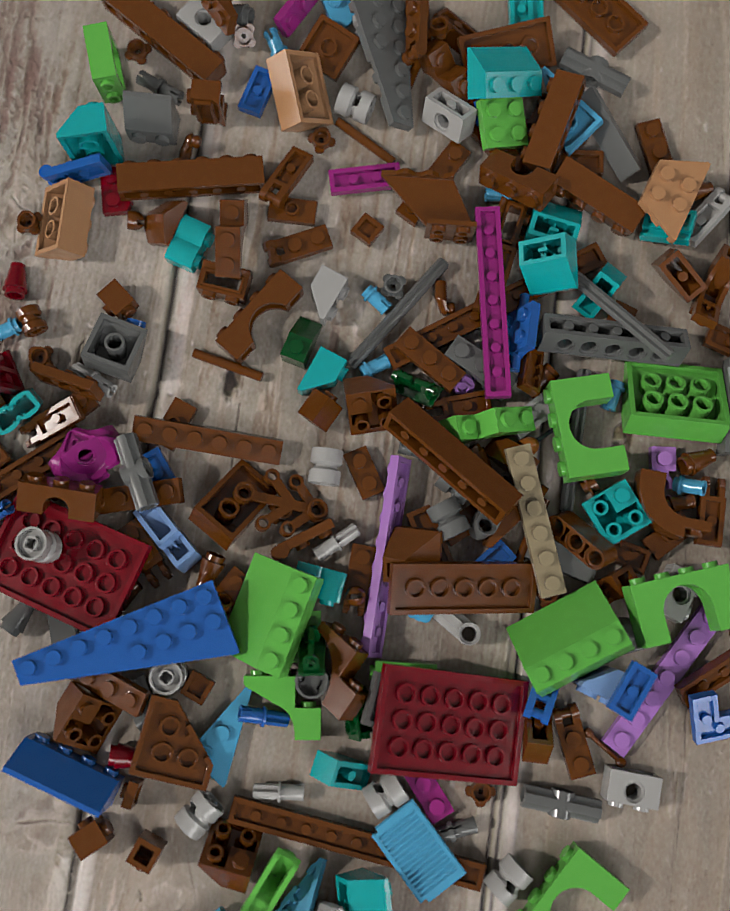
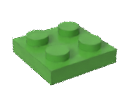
M522 97L479 99L476 102L483 151L494 150L495 148L500 150L528 146Z

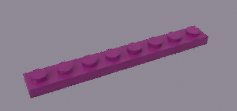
M500 206L475 207L485 399L511 398Z

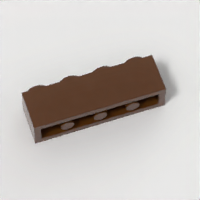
M557 69L554 78L550 77L546 88L548 94L546 99L540 102L538 108L539 118L537 123H533L530 129V142L528 146H524L521 153V160L525 170L533 172L537 167L554 173L586 88L585 76Z
M566 156L554 172L555 175L559 176L555 196L571 201V206L575 209L585 210L591 214L590 217L600 224H607L611 227L610 230L618 236L624 235L626 237L632 234L645 214L636 199L569 156Z

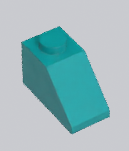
M607 262L592 282L611 297L627 276ZM584 293L581 294L572 306L586 318H594L601 310Z
M321 346L297 388L298 393L304 396L311 394L314 388L321 391L335 387L338 381L343 382L349 371L346 368L347 360Z
M317 750L310 776L329 787L362 790V788L367 786L371 773L368 772L369 763L336 752Z

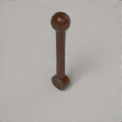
M591 728L584 729L585 737L591 738L610 755L618 767L623 768L626 766V760L621 756L618 757L593 734Z

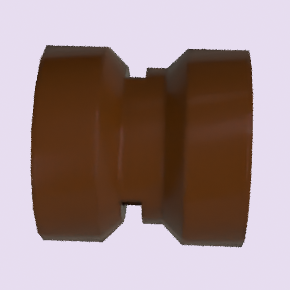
M29 304L16 311V317L19 322H22V331L26 337H35L48 330L46 321L40 317L42 311L38 304Z

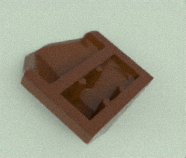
M185 200L166 201L148 212L144 217V229L150 245L169 246L188 203Z

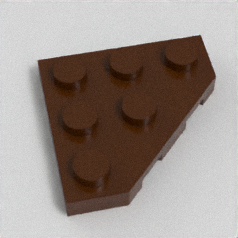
M152 693L128 774L206 792L213 769V763L178 699Z

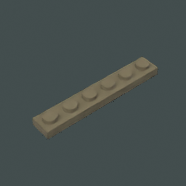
M528 443L504 449L512 485L523 494L517 506L539 596L544 599L567 593L531 444Z

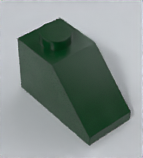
M300 316L284 343L280 353L282 361L305 370L323 325Z

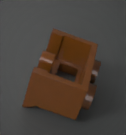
M192 79L191 89H187V103L191 104V115L196 116L201 124L217 125L219 123L226 127L228 104L224 103L225 97L221 95V81Z
M502 196L498 205L500 206L501 231L508 212L519 215L511 241L502 239V244L518 248L517 250H519L518 242L522 241L524 237L519 235L521 228H527L531 215L527 214L528 206L508 200Z
M203 259L196 286L201 297L208 300H215V298L223 299L225 303L233 306H238L239 304L246 305L253 280L251 271L241 268L240 278L225 277L241 281L237 291L206 283L208 274H215V262Z

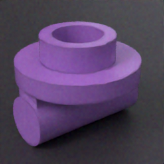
M466 374L452 391L457 395L471 393L474 391L476 379Z

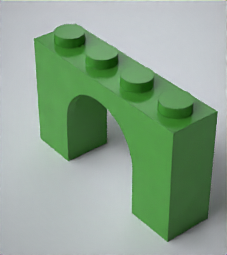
M609 373L549 381L545 390H543V400L545 404H548L550 412L548 413V425L550 428H553L554 432L552 439L554 452H558L560 461L557 463V470L559 476H563L564 483L618 476L630 470L625 445L598 449L588 448L580 444L573 437L569 426L570 415L575 409L607 404L614 397Z
M717 560L702 563V569L694 570L693 566L677 569L678 574L672 576L667 571L653 574L654 580L645 581V577L629 580L630 585L623 586L622 591L637 648H651L672 643L664 615V603L670 591L677 586H685L699 596L710 631L730 629L729 564L718 565Z
M573 841L571 845L563 848L559 855L560 860L554 867L548 868L543 877L544 881L538 888L535 887L530 892L527 898L528 902L523 909H518L517 911H550L554 899L561 892L569 888L585 889L595 895L612 911H615L629 892V888Z

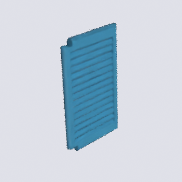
M413 798L375 827L377 832L372 834V838L419 903H422L425 899L428 902L432 901L467 873Z

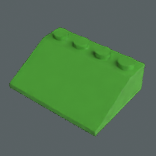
M631 361L624 362L623 383L625 384V392H622L621 407L623 433L721 444L730 429V413L722 369L683 364L676 367Z
M255 552L228 620L240 649V653L232 656L274 677H288L324 579Z
M596 581L581 587L506 628L536 693L541 697L635 649Z

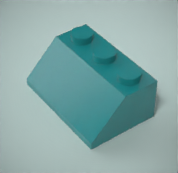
M526 46L467 48L468 100L542 96V69Z
M89 102L86 105L78 106L56 133L58 141L71 160L100 153L111 165L125 161L122 137L103 102Z

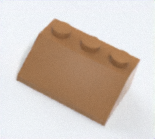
M284 49L266 59L282 132H303L334 124L319 53Z
M66 178L45 188L41 213L43 219L39 225L40 233L37 238L36 257L68 261L85 257L88 250V232L92 225L90 217L95 204V188L71 178Z

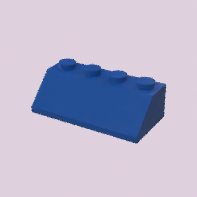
M36 732L25 736L3 766L2 772L97 818L112 805L125 776L119 774V769H114V766H102L96 763L97 759L91 755H80L73 752L74 748L69 745L54 743L50 741L51 737L45 733Z

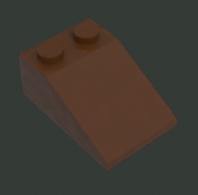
M243 459L194 506L188 518L225 551L231 547L267 506V504L254 501L246 504L238 503L233 497L236 485L240 482H249L253 485L255 491L271 495L277 494L274 487L266 484L263 476ZM239 491L240 497H247L246 492Z

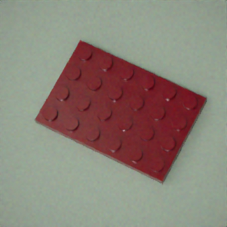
M16 495L12 503L15 510L12 514L5 517L0 528V592L83 632L119 618L153 546L97 521L92 523L68 519L69 510L50 501V506L43 514L16 510ZM30 526L52 531L58 534L62 540V553L58 559L48 564L24 560L15 551L14 543L16 536L21 530Z
M383 663L368 772L372 774L517 786L525 721L523 713L527 704L529 682Z

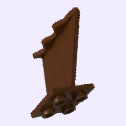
M409 168L381 170V177L426 227L424 239H429V241L436 243L452 240L455 244H466L472 241L477 228V222L470 220L454 182L455 172L440 174L434 170L415 172Z

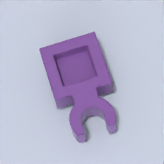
M651 446L649 447V470L667 473L666 489H672L673 479L669 476V472H676V447Z

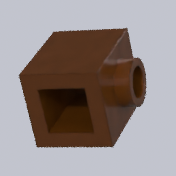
M113 279L96 294L105 304L102 309L108 315L116 316L121 320L131 318L139 307L133 297L116 279Z
M314 388L298 413L316 427L327 432L343 408L336 403L338 398L327 390L322 393Z
M102 814L95 819L90 815L77 824L79 829L67 839L80 861L108 844L115 837L113 834L114 828L107 818L104 819Z
M145 829L138 837L126 862L131 864L136 870L149 875L168 841Z

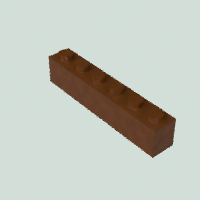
M101 0L108 12L191 79L220 81L227 73L224 63L225 59L218 51L215 50L213 52L210 50L202 38L199 36L194 37L183 23L174 21L170 13L164 8H158L153 0Z
M246 154L243 157L223 155L220 158L201 156L190 160L174 158L171 161L150 159L147 162H135L128 160L116 164L117 188L121 201L259 193L265 184L263 157L255 154Z
M409 397L389 411L383 427L496 526L519 503L523 494Z

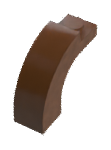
M725 243L702 279L708 287L693 299L689 309L691 314L690 320L712 330L718 324L723 301L730 289V246Z
M644 468L635 473L634 494L642 505L647 517L651 520L652 523L649 526L653 530L673 540L683 538L685 532L686 536L692 538H702V535L711 533L712 522L681 516L668 505L665 498L667 473Z

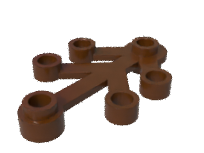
M273 468L266 471L263 479L266 484L274 487L279 496L255 491L253 485L249 482L238 483L233 491V497L238 503L246 504L254 501L278 507L269 514L261 515L256 519L255 528L259 532L267 531L272 523L291 511L302 512V514L292 521H284L280 525L279 533L286 538L292 536L297 528L308 521L319 523L328 515L327 504L322 499L313 498L304 485L302 476L299 474L292 475L288 479L287 485L291 490L297 491L304 502L293 498L280 479L279 472ZM268 474H274L276 479L270 480ZM292 479L298 480L299 486H295L292 483ZM239 491L246 492L247 497H240ZM313 507L319 510L318 515L312 512ZM259 520L266 521L267 527H261ZM285 525L291 528L290 533L284 531L283 527Z

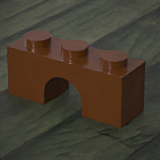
M495 148L480 165L479 184L542 212L556 195L559 176L540 167H537L528 175L516 174V157Z
M29 472L18 481L16 510L43 514L50 506V499L57 497L67 504L69 510L68 519L94 523L101 512L103 485L95 484L91 480L73 481L66 476L49 477L44 476L41 472Z

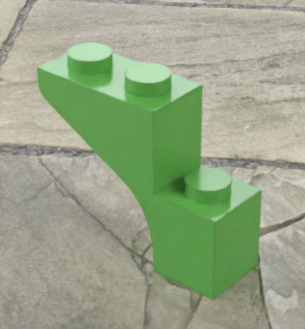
M531 406L494 407L477 414L455 415L438 421L463 444L486 438L528 433L536 430Z
M251 669L250 674L244 675L245 687L283 708L289 714L294 725L295 740H321L322 705H316V701L304 700L301 701V705H297V689L295 687L297 674H291L290 670L288 677L277 678L258 669Z
M278 847L264 866L240 911H272L297 871L301 860L296 858L292 851Z

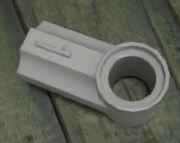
M437 614L432 617L464 645H475L481 637L479 627L463 614ZM467 626L475 631V637L471 641H465L462 638V630Z

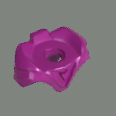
M113 425L93 430L73 428L66 434L61 447L48 463L54 476H66L73 481L92 480L95 484L102 482L110 476L108 470L121 462L114 443L119 433Z

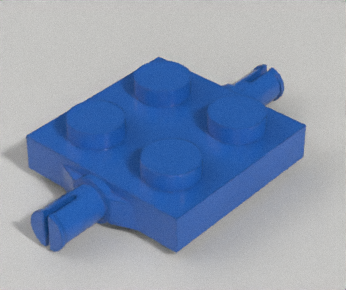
M527 293L520 294L519 306L516 310L507 314L509 361H511L510 372L512 373L520 372L521 359L527 352L534 350L536 345L541 304L534 300L529 302L530 295Z

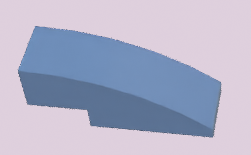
M161 506L141 512L136 510L133 512L156 545L164 551L173 565L182 573H186L202 559V555Z

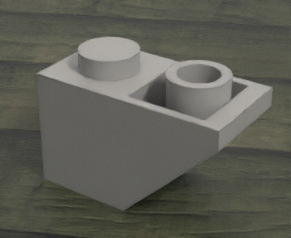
M322 264L310 286L320 324L325 326L328 320L332 321L338 311V308H336L338 302L345 300L350 288L348 287L347 277Z

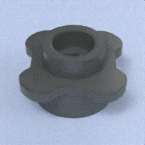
M384 275V285L380 293L384 297L403 298L404 292L402 290L406 284V279L403 276Z

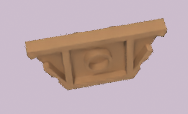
M659 160L655 165L638 201V205L645 213L649 214L651 221L656 227L660 225L668 235L666 240L669 243L673 244L676 241L711 163Z

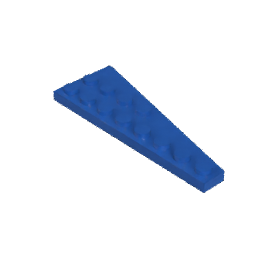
M211 580L14 659L12 664L19 684L23 686L235 655L240 653V649L214 581Z

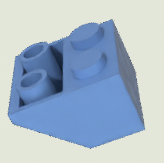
M605 665L576 679L572 683L577 685L575 690L595 700L597 696H600L598 701L607 705L625 672Z

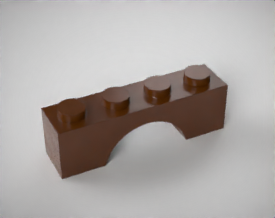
M282 269L276 274L272 273L267 278L263 289L254 292L249 299L250 303L244 309H239L233 316L232 323L228 327L224 326L216 336L217 339L215 341L217 345L238 364H242L256 348L252 339V328L256 319L269 310L289 312L304 295L303 287Z

